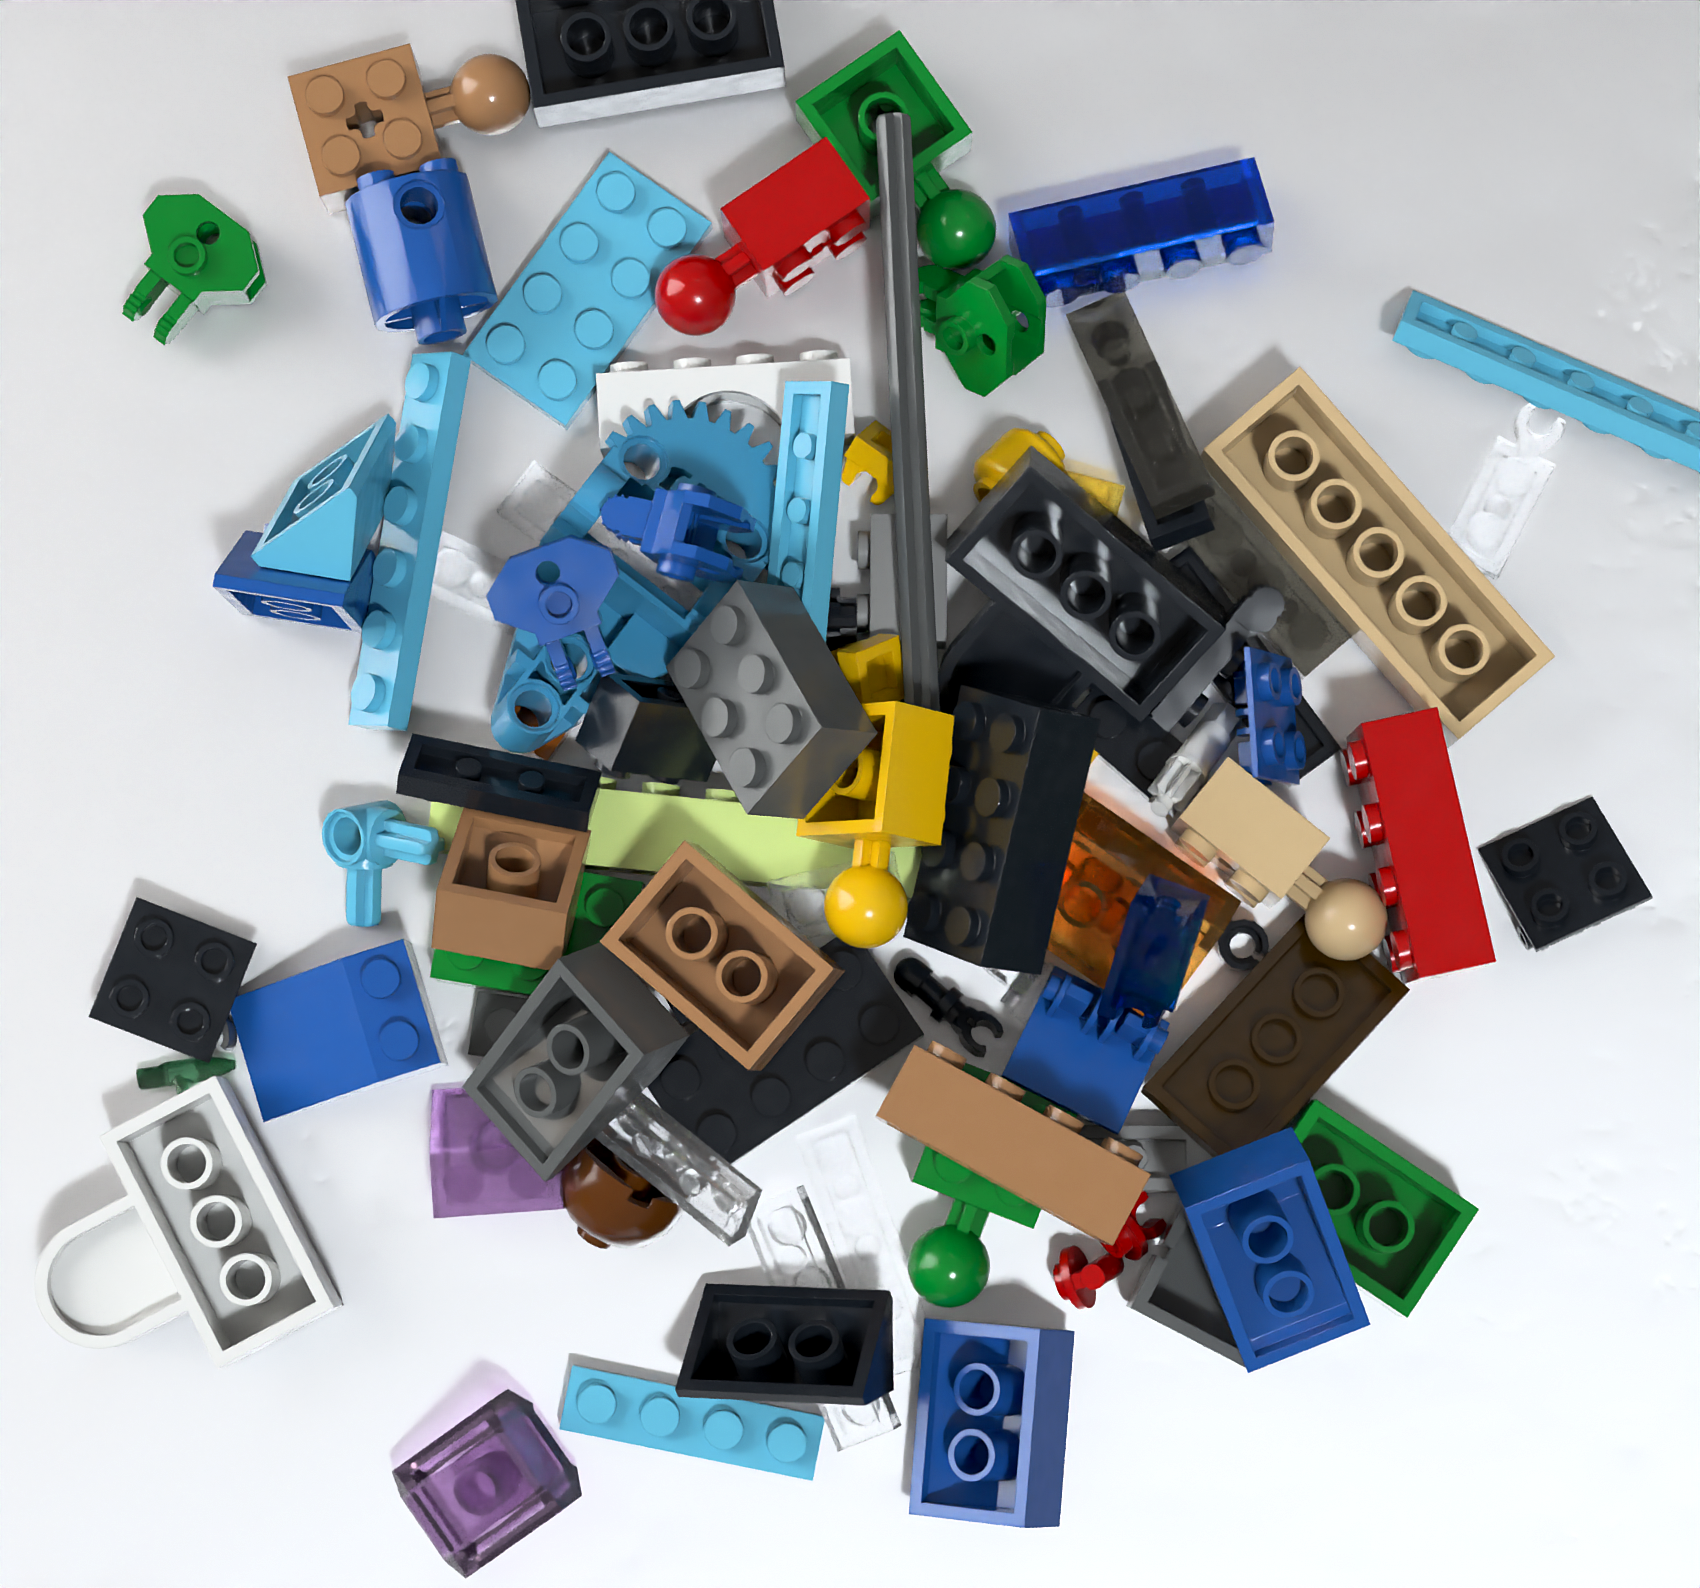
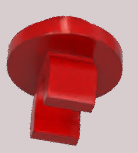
M1145 1191L1141 1192L1113 1246L1100 1242L1105 1250L1116 1258L1124 1256L1133 1261L1140 1260L1148 1252L1147 1240L1157 1238L1166 1228L1167 1223L1163 1218H1150L1142 1226L1138 1224L1136 1220L1137 1208L1149 1198Z

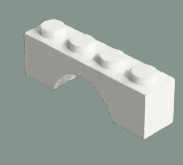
M812 350L800 353V361L774 363L773 355L747 354L737 357L736 365L711 366L710 359L700 357L673 361V369L648 370V364L640 361L611 364L609 373H596L599 439L602 456L604 458L611 450L605 443V440L612 431L627 437L622 425L627 417L633 415L646 426L644 411L648 406L655 404L666 420H668V407L673 400H680L688 418L692 416L694 408L699 401L705 402L707 407L721 403H740L763 411L781 427L785 381H833L849 384L844 445H851L855 439L850 358L837 359V352L833 350Z

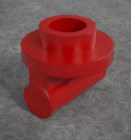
M1073 1245L1063 1248L1060 1252L1059 1263L1055 1264L1053 1269L1057 1291L1064 1301H1071L1078 1310L1092 1308L1096 1301V1289L1101 1288L1122 1274L1124 1260L1123 1258H1116L1108 1252L1093 1262L1088 1263V1259L1079 1247Z

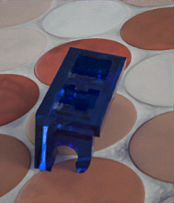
M1152 874L1147 876L1131 901L1097 1011L1098 1015L1115 1020L1122 1015L1124 1008H1135L1144 1013L1142 1027L1150 1029L1159 1024L1166 1010L1173 1013L1211 896Z

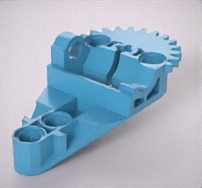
M673 400L668 407V420H666L655 404L650 405L644 411L646 426L633 415H630L622 423L627 437L614 431L608 436L605 443L611 450L551 525L539 544L540 546L570 534L602 544L587 532L601 516L599 509L603 507L608 497L612 498L615 494L617 496H622L623 494L627 498L633 496L653 501L656 488L677 490L679 483L693 484L716 492V497L744 507L757 520L753 533H732L718 530L713 550L715 553L731 558L733 566L741 567L744 570L741 578L742 581L754 582L763 569L768 570L776 489L773 482L777 479L778 465H765L763 460L773 446L770 442L751 447L748 442L754 426L750 423L746 424L736 433L730 431L731 411L727 409L713 423L709 421L705 402L699 401L694 408L691 418H688L680 400ZM624 462L639 466L644 472L646 480L632 476L627 471ZM726 541H733L744 550L746 559L733 555L728 549ZM613 553L620 573L599 608L603 619L602 624L599 626L614 664L615 673L658 679L668 673L666 666L734 583H721L695 576L694 582L690 583L698 588L702 594L688 611ZM544 561L538 565V574L544 581L552 582L560 577L559 567L554 562ZM519 628L515 629L491 715V731L494 739L502 748L512 753L524 754L531 752L583 722L601 679V674L595 669L590 657V646L584 630L561 638L566 654L571 658L577 673V687L563 691L556 672L552 668L546 645L540 646L534 633ZM515 706H522L531 710L538 720V727H530L523 724L517 718Z

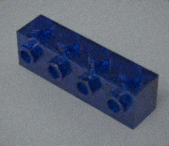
M1255 157L1008 213L1009 247L1012 257L1028 264L1046 297V307L1050 308L1062 307L1072 303L1080 296L1102 291L1114 294L1126 292L1141 282L1163 277L1170 279L1187 278L1206 267L1224 263L1231 265L1251 263L1263 254L1272 252L1275 223Z

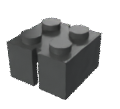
M1178 1202L1158 1241L1159 1244L1169 1248L1165 1258L1151 1255L1126 1307L1245 1367L1180 1202Z

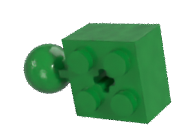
M900 30L795 101L796 121L813 145L827 137L869 196L870 220L880 214L877 134L873 132V120H876L879 115L886 113L908 114L911 118L915 205L920 211L916 221V235L922 253L935 265L950 270H964L973 267L989 254L996 238V221L991 208L986 201L971 191L950 189L939 174V172L971 151L972 131Z
M965 1063L962 1071L982 1082H985L991 1073L968 1063ZM1020 1087L1026 1091L1020 1103L1040 1114L1044 1112L1046 1106L1052 1105L1074 1118L1077 1117L1076 1114ZM925 1146L912 1183L951 1197L954 1200L944 1225L927 1230L913 1244L908 1256V1275L915 1291L927 1302L944 1308L959 1307L974 1300L983 1291L989 1278L990 1258L984 1243L980 1239L989 1214L992 1213L1034 1229L1041 1209Z

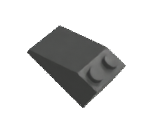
M600 942L558 958L462 1088L542 1180L546 1182L553 1179L657 1078L690 1035L634 972Z

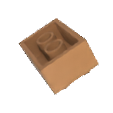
M686 840L682 842L600 940L605 947L746 1069L753 1071H762L845 972L841 966L701 846Z

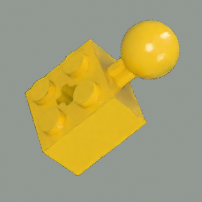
M899 701L861 704L876 729L877 735L806 817L798 819L796 836L854 849L852 867L844 870L834 878L827 889L824 900V913L828 926L836 937L844 943L857 948H875L888 943L900 932L905 923L908 912L907 896L900 881L888 871L890 849L892 847L941 845L955 716Z

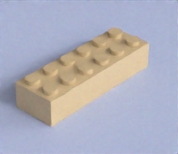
M1301 367L1296 369L1203 449L1198 464L1415 711L1438 707L1447 748L1464 736L1555 657L1550 649Z

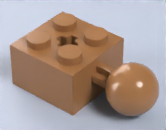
M410 43L287 77L319 196L329 214L346 210L345 202L351 195L359 191L357 179L364 174L378 170H393L395 177L420 172L419 167L422 164L444 158L436 129L462 123L465 127L478 134L500 135L512 130L523 120L529 109L531 99L529 82L522 69L512 60L497 54H483L469 59L457 70L451 86L425 92L419 66ZM375 121L377 123L374 125L375 135L370 138H364L359 128L366 122Z

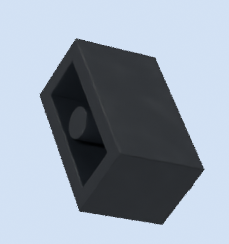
M616 673L604 677L601 676L575 739L579 745L596 758L594 765L600 771L619 779H629L631 774L648 775L657 781L671 785L678 784L680 779L708 781L716 758L673 681Z

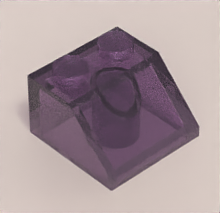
M463 1088L432 1090L429 1154L433 1218L566 1209L562 1186L563 1169L553 1179L544 1182Z

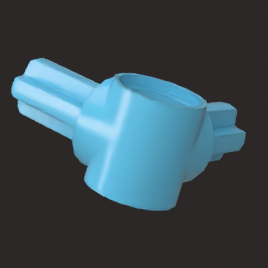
M388 800L335 809L327 815L323 822L322 840L327 854L337 866L347 868L346 921L352 926L370 927L379 925L381 921L382 869L392 867L393 863L398 859L423 865H432L437 862L439 852L445 850V839L439 837L436 828L407 822L401 809L395 803Z

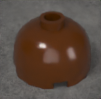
M607 1127L562 1169L560 1196L570 1218L578 1225V1234L586 1242L601 1249H609L611 1245L619 1248L645 1247L668 1234L678 1222L692 1199V1193L684 1194L690 1182L686 1175L669 1158L652 1146L639 1140L635 1146L636 1152L628 1147L615 1142L620 1131Z

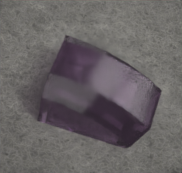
M510 1389L505 1390L392 1471L400 1498L443 1560L465 1579L582 1496L577 1466L570 1463L534 1411L533 1403Z

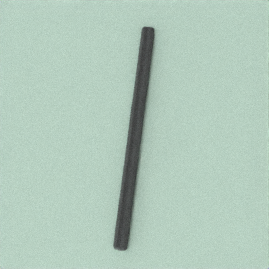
M896 112L878 116L876 120L904 703L940 712L911 118L908 114Z

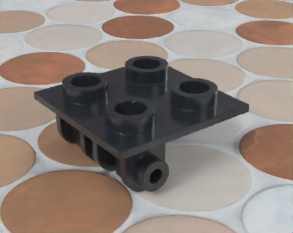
M1593 796L1478 849V853L1521 925L1517 927V931L1527 950L1534 948L1538 952L1548 949L1553 944L1575 934L1578 935L1590 927L1598 926L1603 921L1627 910L1635 909L1636 906L1653 899L1652 894Z
M136 897L88 1017L210 1064L257 943Z

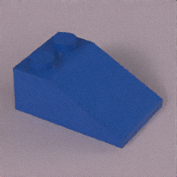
M267 523V524L264 525V531H263V533L265 532V530H266L267 526L269 525V523ZM245 530L215 572L212 587L241 614L362 633V627L368 613L374 579L373 564L377 556L372 550L366 549L350 581L261 567L252 559L251 555L263 533Z
M405 939L337 959L236 996L230 1011L263 1122L275 1120L448 1065L412 943Z
M1292 1127L1169 1175L1248 1373L1371 1325L1311 1162Z

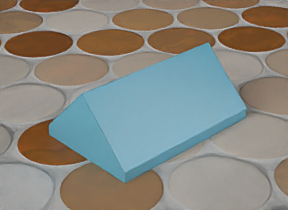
M389 413L292 482L251 555L258 566L345 581L351 580L384 515L383 506L385 498L389 493L396 422Z

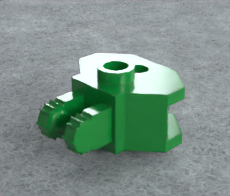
M158 195L142 215L152 253L144 263L149 271L126 300V303L123 305L122 314L132 322L139 320L150 310L166 287L178 295V298L159 319L153 336L165 345L170 344L179 335L180 331L184 329L197 311L204 315L212 305L252 304L267 286L258 245L252 240L249 231L201 195ZM219 236L216 242L207 244L212 237Z
M1006 254L985 270L981 271L975 268L965 276L950 269H943V267L928 264L918 268L919 295L924 294V297L927 298L920 300L921 327L924 328V331L935 335V349L946 354L965 389L986 397L1012 375L1021 372L1044 353L1046 297L1026 262ZM1021 312L1028 320V328L1022 326L1016 318Z

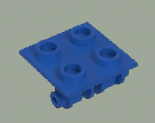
M1244 647L1245 659L1240 664L1239 671L1233 672L1235 705H1248V708L1235 710L1236 718L1249 719V727L1236 730L1237 737H1250L1248 742H1238L1239 766L1264 786H1272V781L1293 786L1300 785L1299 769H1303L1306 763V746L1302 733L1296 731L1295 706L1300 704L1302 698V684L1299 672L1295 667H1292L1291 658L1253 647Z
M1054 966L1001 1077L1118 1135L1155 1055L1159 1054L1169 1034L1167 1029L1170 1023Z

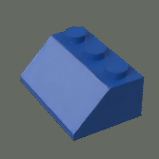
M924 1318L909 1503L910 1515L1018 1528L1060 1527L1075 1331Z

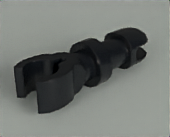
M913 957L902 959L894 971L896 984L911 998L916 995L932 1009L930 1016L939 1024L943 1020L947 1021L959 1035L960 1043L969 1053L976 1057L984 1058L986 1046L978 1044L973 1039L971 1030L977 1026H984L992 1031L994 1038H1001L1004 1033L1001 1023L991 1014L985 1011H977L975 1008L963 1003L961 999L964 994L955 987H952L950 990L944 987L931 976L933 971L922 961Z

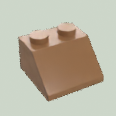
M463 808L436 890L431 948L523 965L530 968L550 970L558 958L565 956L578 905L591 830L582 832Z

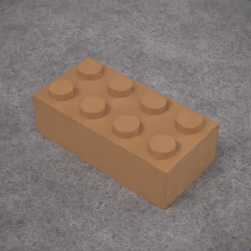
M933 1040L927 1051L914 1044L875 1118L1094 1239L1113 1246L1151 1176L1150 1173L1138 1167L1143 1155L1110 1137L1104 1138L1100 1146L1079 1135L1084 1126V1123L1052 1105L1046 1106L1044 1112L1040 1114L1020 1103L1026 1091L994 1073H990L985 1082L978 1080L962 1071L967 1061L966 1058Z

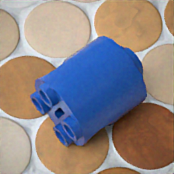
M441 158L426 162L419 167L420 172L395 177L393 170H378L364 174L357 179L359 191L351 195L345 202L376 329L385 332L415 331L417 342L422 345L442 343L461 337L467 332L464 319L489 309L498 301L469 180L466 173L459 172L456 159ZM407 219L419 221L421 224L412 223Z

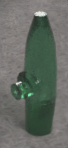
M212 1057L210 1064L196 1058L167 1061L159 1066L139 1068L136 1070V1077L141 1090L169 1086L176 1087L178 1095L188 1090V1085L205 1081L214 1075L222 1076L236 1069L237 1065L236 1060L222 1057Z

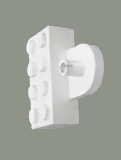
M217 1075L99 1136L128 1194L70 1224L57 1233L40 1255L34 1277L35 1298L41 1315L55 1333L70 1343L92 1349L121 1346L188 1312L217 1369L230 1366L343 1306L227 1077Z

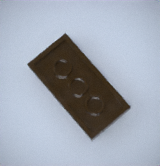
M1304 914L1143 1086L1141 1093L1214 1158L1282 1131L1403 1000L1410 989L1371 954L1350 961L1337 960L1324 955L1313 945L1308 937Z

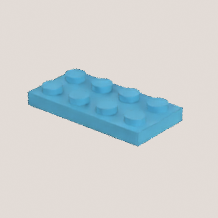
M609 152L463 355L471 358V364L568 430L597 390L596 373L610 372V365L618 361L656 308L655 286L660 273L673 260L684 255L695 254L713 229L712 222Z

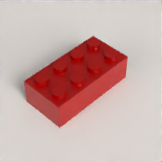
M1438 707L1361 723L1346 737L1347 748L1340 749V760L1347 786L1357 785L1360 795L1361 810L1354 811L1356 832L1362 849L1372 848L1376 865V872L1368 874L1369 885L1379 893L1382 903L1387 909L1391 933L1384 936L1382 941L1389 971L1392 974L1400 972L1402 983L1406 985L1471 971L1495 963V953Z

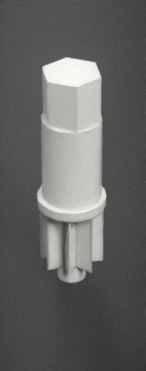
M1229 702L1213 703L1177 753H1173L1168 758L1164 768L1147 789L1152 794L1148 802H1151L1150 807L1154 814L1164 817L1169 813L1173 818L1177 811L1183 813L1196 793L1206 784L1208 774L1237 735L1236 730L1241 728L1242 718H1236V709Z

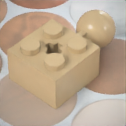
M1226 758L1170 828L1179 836L1174 845L1185 856L1202 868H1205L1211 861L1229 876V879L1224 884L1227 889L1250 907L1255 908L1258 903L1262 902L1268 908H1271L1285 895L1305 911V928L1308 937L1313 945L1324 955L1344 961L1360 959L1374 951L1383 940L1387 930L1388 915L1379 893L1367 883L1357 879L1340 878L1328 881L1313 869L1310 863L1330 840V837L1256 778H1253L1251 774L1231 758Z

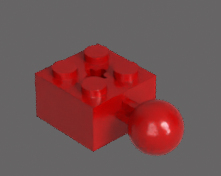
M824 137L720 208L724 238L731 248L715 259L701 254H689L670 262L660 273L656 282L655 304L664 322L673 330L690 336L706 335L719 329L729 319L735 306L736 290L751 279H754L766 298H769L779 290L786 296L800 289L814 277L815 273L812 268L830 255H833L836 260H840L854 252L866 241L867 237L864 232L870 229V198L827 137Z

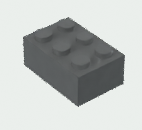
M737 580L666 666L668 673L747 815L804 819L877 735L876 729L793 587Z

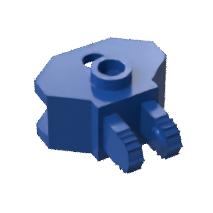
M679 483L677 490L656 488L653 501L633 496L627 498L623 494L622 496L615 494L612 498L608 497L603 507L599 509L602 517L601 524L609 532L615 534L619 540L622 539L625 543L629 541L633 545L641 546L639 551L657 564L655 572L660 575L685 582H694L695 576L721 583H735L742 578L744 570L741 567L733 566L731 558L713 552L718 530L732 533H753L757 520L744 507L716 497V492L693 484Z
M570 534L510 556L486 595L495 621L534 633L539 645H546L563 691L577 687V673L571 658L566 654L561 638L584 630L590 646V657L595 669L600 672L601 676L604 677L616 672L599 626L603 621L599 608L620 573L611 547ZM544 561L554 562L559 567L560 577L552 582L544 581L538 574V565Z

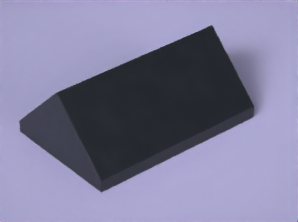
M706 1283L675 1391L678 1397L866 1406L894 1390L893 1297L890 1290Z

